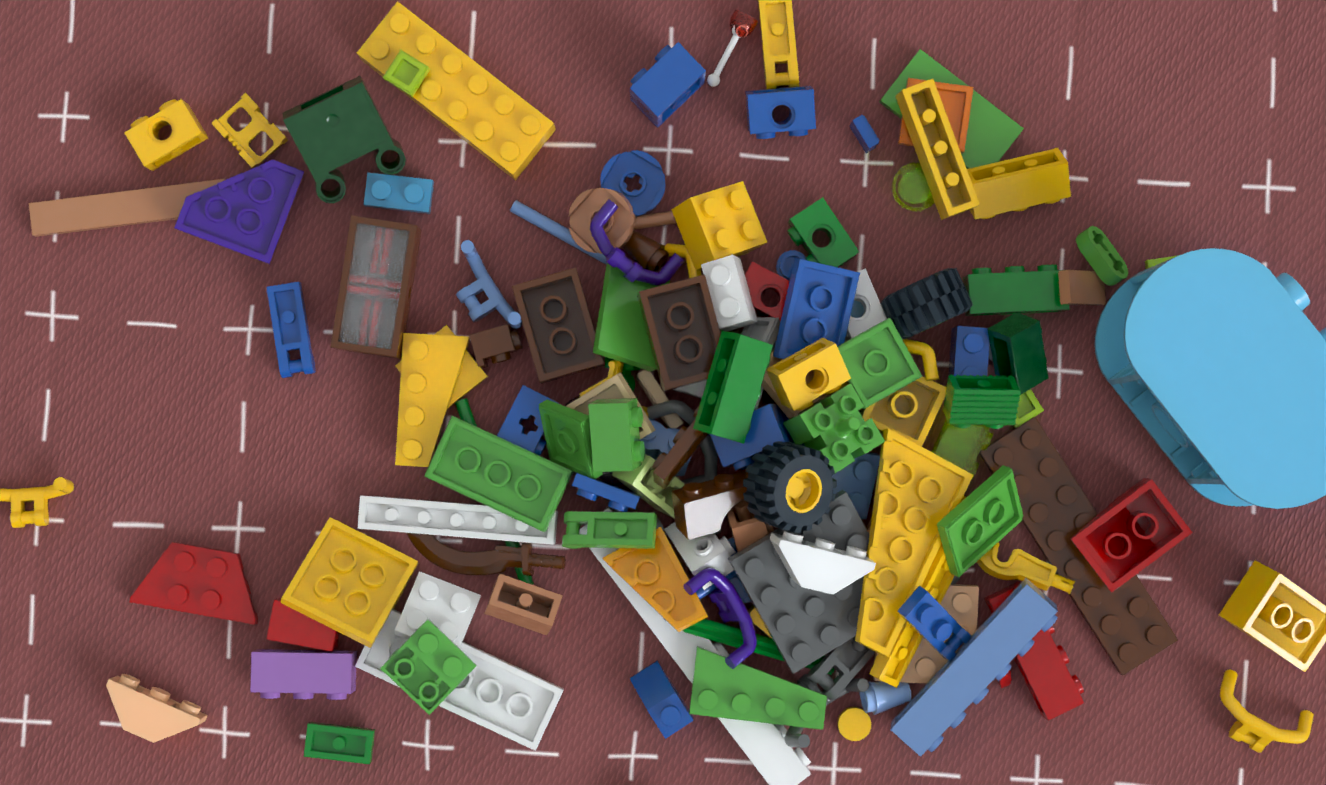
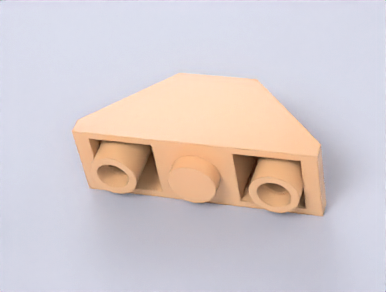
M121 674V677H112L108 679L106 684L123 730L153 743L205 722L208 716L200 712L201 707L186 700H183L182 703L170 699L171 694L157 687H152L149 690L139 685V679L127 674Z

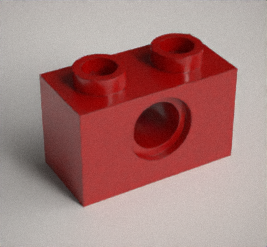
M751 262L745 277L754 310L766 317L779 318L781 322L790 281ZM765 290H773L779 297L778 304L774 307L765 306L761 301V293Z

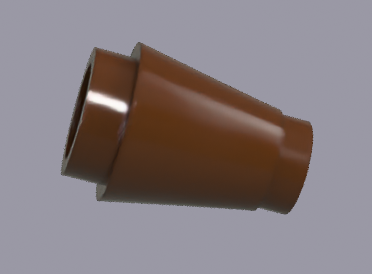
M634 230L629 241L623 246L624 250L643 269L658 272L669 256V253L664 250L665 245Z

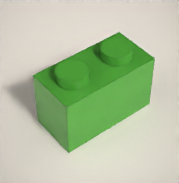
M637 398L597 399L588 404L593 472L633 471L641 466V461L645 459L644 441H640L639 427H642L643 412L641 407L637 406Z

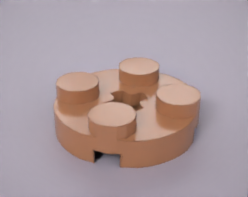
M606 188L586 190L572 203L569 210V230L573 240L582 249L602 254L591 235L590 223L608 199L619 207L608 220V227H603L611 244L615 248L621 249L631 238L634 226L636 225V215L633 213V208L628 199L616 190Z

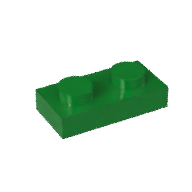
M309 722L307 724L304 757L370 764L372 762L375 729Z

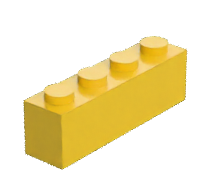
M934 79L901 90L895 97L941 220L979 206V200Z

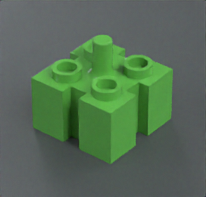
M851 383L814 403L813 406L801 411L783 423L795 444L800 445L804 443L806 447L820 451L821 455L826 456L830 460L828 466H833L835 473L854 462L855 458L865 455L885 442L872 418L864 421L858 411L864 405Z

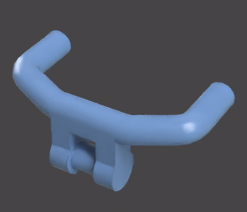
M470 240L463 241L461 250L477 279L456 294L459 301L464 303L470 311L468 315L473 322H477L492 311L497 310L512 328H520L523 324L520 314L515 312L503 297L488 274L474 244ZM484 291L489 299L480 304L476 295Z

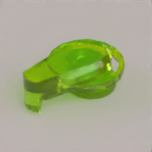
M909 163L895 174L892 181V193L900 206L910 211H923L935 203L920 163ZM898 175H902V178L899 180L898 183V193L900 197L909 204L922 203V207H911L905 205L899 199L896 193V181Z

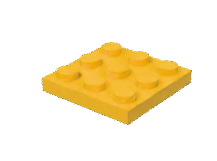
M330 517L283 594L281 603L371 648L414 573L418 561Z

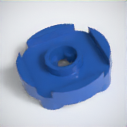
M632 150L622 154L619 153L613 156L602 170L600 177L601 188L616 190L624 195L630 202L633 213L636 216H642L653 211L664 196L665 175L659 162L646 152ZM635 175L639 176L641 189L639 191L636 189L632 192L627 191V184L624 182L625 178L632 179Z

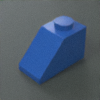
M658 661L630 677L644 706L665 739L694 721L693 715L689 714L688 707Z

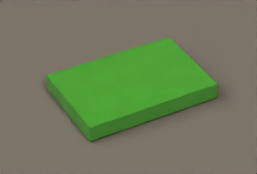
M607 263L593 353L650 372L656 370L637 295L639 291L662 285H652L637 280L631 283L624 277V273L617 267L613 268Z
M1004 465L1000 467L937 523L951 574L960 577L1023 520V511L1011 468Z

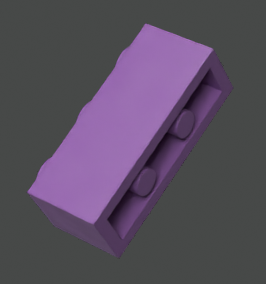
M257 649L251 652L250 692H260V698L266 699L280 698V693H293L294 699H312L314 693H326L327 699L332 700L347 699V694L356 691L355 665L357 651Z

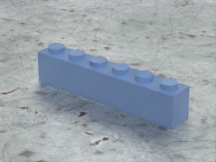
M1025 578L977 629L966 645H962L956 652L957 655L951 662L947 661L892 720L890 730L920 757L927 750L933 752L943 741L944 737L942 734L949 726L953 729L956 728L966 716L964 710L972 702L977 705L989 692V689L986 687L995 678L999 681L1009 672L1012 667L1009 664L1017 654L1021 657L1025 655L1035 643L1032 638L1040 630L1046 632L1056 622L1058 618L1055 615L1058 612L1057 604Z

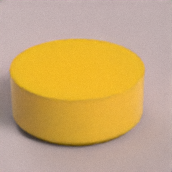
M848 707L840 713L837 726L844 738L850 741H860L869 734L871 720L863 709Z

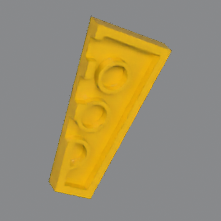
M403 333L395 465L429 467L443 427L442 424L447 409L450 405L453 389L461 370L465 351L470 341L469 336Z

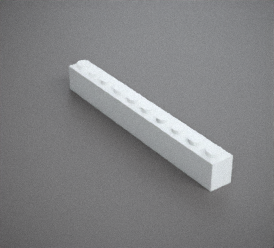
M608 507V508H607L605 511H603V512H613V511L611 510L610 507ZM587 525L580 529L579 534L587 535ZM589 548L692 684L697 646L721 656L727 657L730 655L719 642L713 644L709 639L675 630L602 559L620 548ZM719 718L769 785H798L811 775L807 767L811 761L801 748L794 750L786 745L784 737L787 729L784 725Z

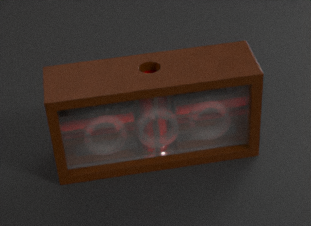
M351 215L331 348L402 359L403 333H406L422 232L417 225Z

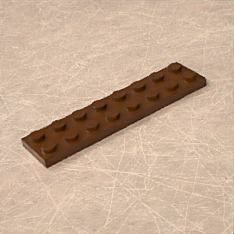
M1036 417L1013 429L978 452L991 474H994L1003 465L1012 469L1023 511V524L1048 563L1057 567L1055 574L1075 581L1069 596L1120 675H1125L1178 641L1137 575L1111 593L1070 540L1071 537L1098 514Z

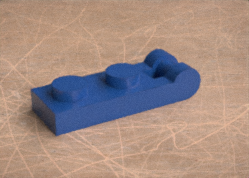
M301 282L266 287L281 377H292L293 373L304 372L305 375L315 373V361L312 354ZM300 349L301 359L290 360L289 351Z
M921 586L913 592L898 610L909 624L949 662L957 655L955 651L962 643L966 645L972 638L932 595Z

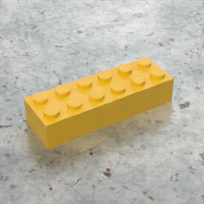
M398 1L357 52L360 59L382 77L400 50L428 66L430 71L414 96L411 97L406 93L404 94L515 181L556 130L554 123Z

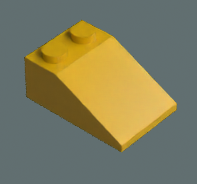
M1256 560L1219 613V616L1304 672L1307 671L1326 642V606L1279 572Z

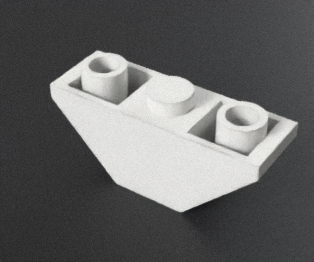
M785 530L783 535L771 533L770 540L791 579L804 588L835 594L875 569L876 563L866 556L867 551L857 547L847 546L846 551L836 549L835 543L816 538L815 542L812 543L804 541V536L799 533Z

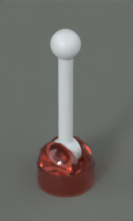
M735 9L730 19V30L733 36L714 73L710 74L707 78L710 86L715 87L720 83L719 76L739 37H747L754 31L758 21L752 16Z

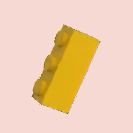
M1059 148L967 169L980 203L979 206L970 209L974 219H990L997 214L1009 211H1023L1030 206L1043 203L1053 204L1060 201V199L1071 197L1068 161Z

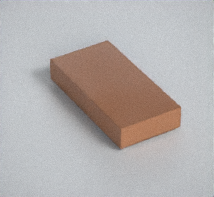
M1059 271L1061 304L1106 305L1105 283L1095 271Z

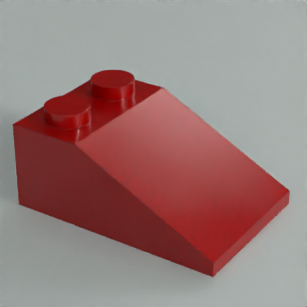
M1143 478L1117 497L1071 537L1070 540L1112 593L1193 532L1154 481L1149 478Z

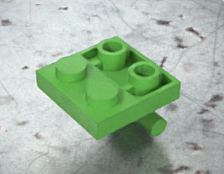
M427 619L399 649L394 651L380 669L430 715L477 664L431 620Z

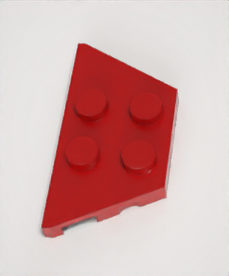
M172 542L132 594L129 601L136 604L255 625L258 623V616L254 612L250 598L251 592L248 581L243 574L244 567L240 553L179 542Z

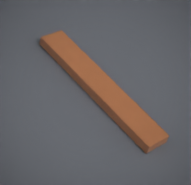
M226 179L29 203L32 236L39 237L178 219L187 196L214 186Z

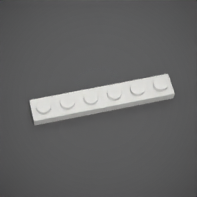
M361 495L357 529L554 545L556 543L558 511H555L547 531L542 532L486 505Z

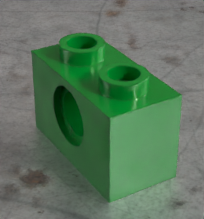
M823 197L788 221L791 228L787 232L796 246L803 245L809 254L805 257L807 261L840 267L859 253V250ZM816 231L825 232L829 237V245L823 248L817 247L812 241V234Z

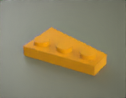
M662 527L656 529L655 549L620 548L602 558L678 632L708 617L696 592L693 595H689L685 591L683 585L689 578Z

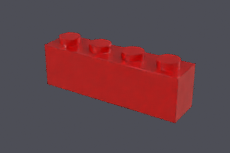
M1021 581L984 598L991 614L1021 584ZM1053 626L1046 632L1040 630L1032 638L1035 643L1025 655L1021 657L1017 654L1013 658L1042 717L1048 721L1084 704L1080 695L1084 693L1083 686L1075 674L1070 675L1065 665L1070 662L1064 648L1061 645L1056 646L1051 634L1055 633Z

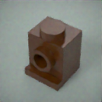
M508 324L469 335L477 365L480 368L488 367L487 360L489 359L492 360L493 364L512 359L510 353L523 349L518 330L512 331L511 326Z

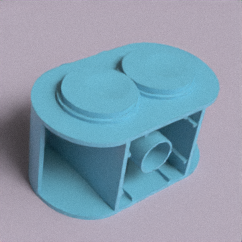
M1215 248L1200 249L1179 255L1137 273L1122 284L1111 296L1098 320L1095 333L1096 359L1106 380L1189 485L1208 500L1227 506L1256 505L1274 509L1292 508L1308 504L1326 495V327L1319 332L1302 310L1310 305V299L1303 287L1287 273H1282L1276 278L1266 266L1245 254Z

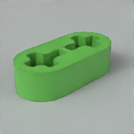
M1090 226L1078 234L1076 243L1080 252L1106 285L1114 286L1127 278V265L1106 235L1098 227Z

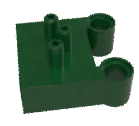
M361 75L282 113L283 121L315 180L317 196L326 203H336L345 195V180L343 174L337 168L373 150L377 167L381 172L393 175L400 172L405 166L406 158L403 148L389 133ZM387 150H394L398 153L397 159L390 163L384 162L381 159V155ZM326 179H335L339 182V186L333 191H326L321 187Z

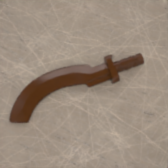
M407 533L412 544L426 559L445 570L459 574L491 575L504 572L507 567L522 568L523 575L533 576L534 570H532V566L556 569L565 568V556L532 553V543L523 542L521 548L496 545L495 550L466 552L444 545L433 535Z

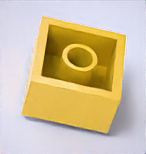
M743 181L690 197L671 209L696 271L702 269L701 264L730 255L738 257L767 243Z
M922 376L869 407L862 409L860 414L864 421L872 418L881 434H883L884 429H890L922 447L945 398L947 387L934 381H926V378Z

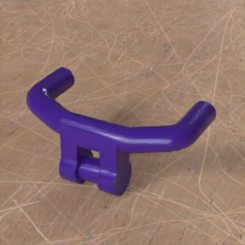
M608 199L590 223L591 235L601 253L606 257L605 262L613 268L617 267L624 273V277L631 283L635 280L652 285L667 283L685 261L674 253L660 272L643 269L637 262H632L627 258L621 249L615 248L611 244L603 229L606 222L619 208Z
M705 568L684 583L683 587L689 595H693L710 581L717 589L709 593L708 596L712 603H716L719 608L718 614L724 623L739 621L743 644L725 658L726 664L734 669L755 651L757 640L753 621L731 581L718 570Z

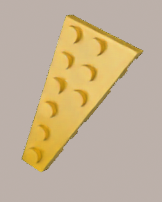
M884 429L883 438L885 442L881 445L867 557L873 560L876 565L873 571L864 575L855 641L883 656L889 657L906 621L898 610L919 586H922L942 542L937 523L961 503L973 474L890 429Z

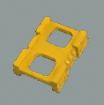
M245 92L241 96L242 99L218 120L215 119L212 125L225 139L227 138L236 147L240 156L253 169L258 167L288 140L274 123L271 124L264 117L258 105ZM244 108L252 120L245 128L236 132L228 123V118L237 109ZM266 132L274 144L262 156H258L250 148L249 143L259 133Z

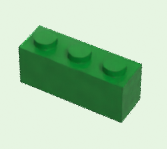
M1057 265L1037 266V271L1025 272L1024 266L1005 267V273H992V268L988 267L972 269V274L963 277V284L973 303L972 307L965 312V316L1069 310V305L1060 303L1058 273L1063 270H1058Z
M721 331L693 429L744 444L746 435L751 428V418L756 402L760 397L761 384L766 368L770 363L773 345L742 334Z

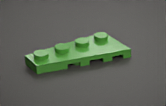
M697 646L689 714L823 730L827 701L825 694L742 663L732 669L726 664L725 656Z

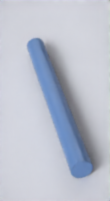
M515 200L510 212L607 265L605 262L606 257L603 254L588 252L578 246L568 228Z

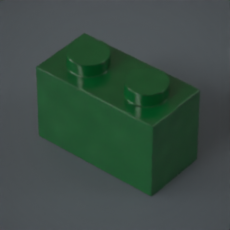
M1016 312L987 329L995 376H1013L1021 390V394L1049 378L1040 320Z

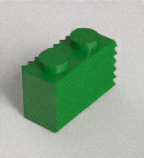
M951 374L948 376L943 412L948 424L962 429L969 428L971 425H985L992 429H1000L1004 425H1015L1021 390L1015 378L1011 375L1008 377L996 375L994 377L992 375L960 376L957 374L954 376Z

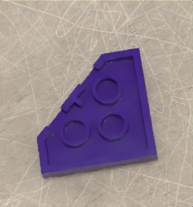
M270 160L258 167L189 195L185 198L174 228L270 264L304 171L276 160Z

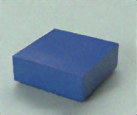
M860 115L852 120L849 127L865 153L875 149L880 140L866 117Z

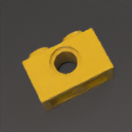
M173 99L159 107L160 112L150 118L144 116L135 120L130 125L131 129L124 132L144 167L151 171L156 170L208 139L191 107L182 99L178 101ZM165 125H171L172 133L170 137L160 140L159 130Z
M825 338L817 340L766 369L781 404L793 411L810 407L814 403V399L823 394H831L842 388V383L851 379L836 343ZM813 370L814 377L811 382L806 384V375Z

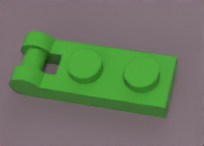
M565 512L564 524L567 525L566 535L562 537V547L570 549L582 547L655 549L657 515L649 512ZM583 524L587 525V535L579 534L580 526Z

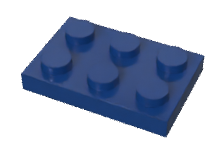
M795 258L773 357L785 359L821 338L832 341L837 346L844 343L860 272Z

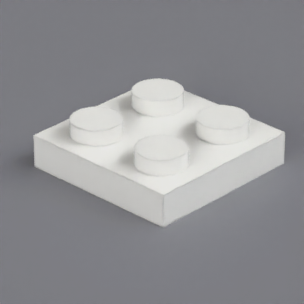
M419 571L394 634L408 640L429 619L460 648L481 595Z

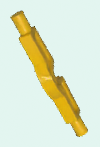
M999 542L977 561L978 565L993 577L1003 580L1018 579L1021 581L1027 578L1037 588L1045 591L1052 586L1070 594L1075 583L1074 580L1055 574L1056 566L1039 560L1021 549H1014L1007 562L999 561L997 559Z

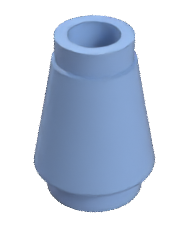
M868 682L869 687L867 691L860 692L863 710L865 713L872 712L874 715L911 701L910 686L905 682H900L897 688L885 682Z

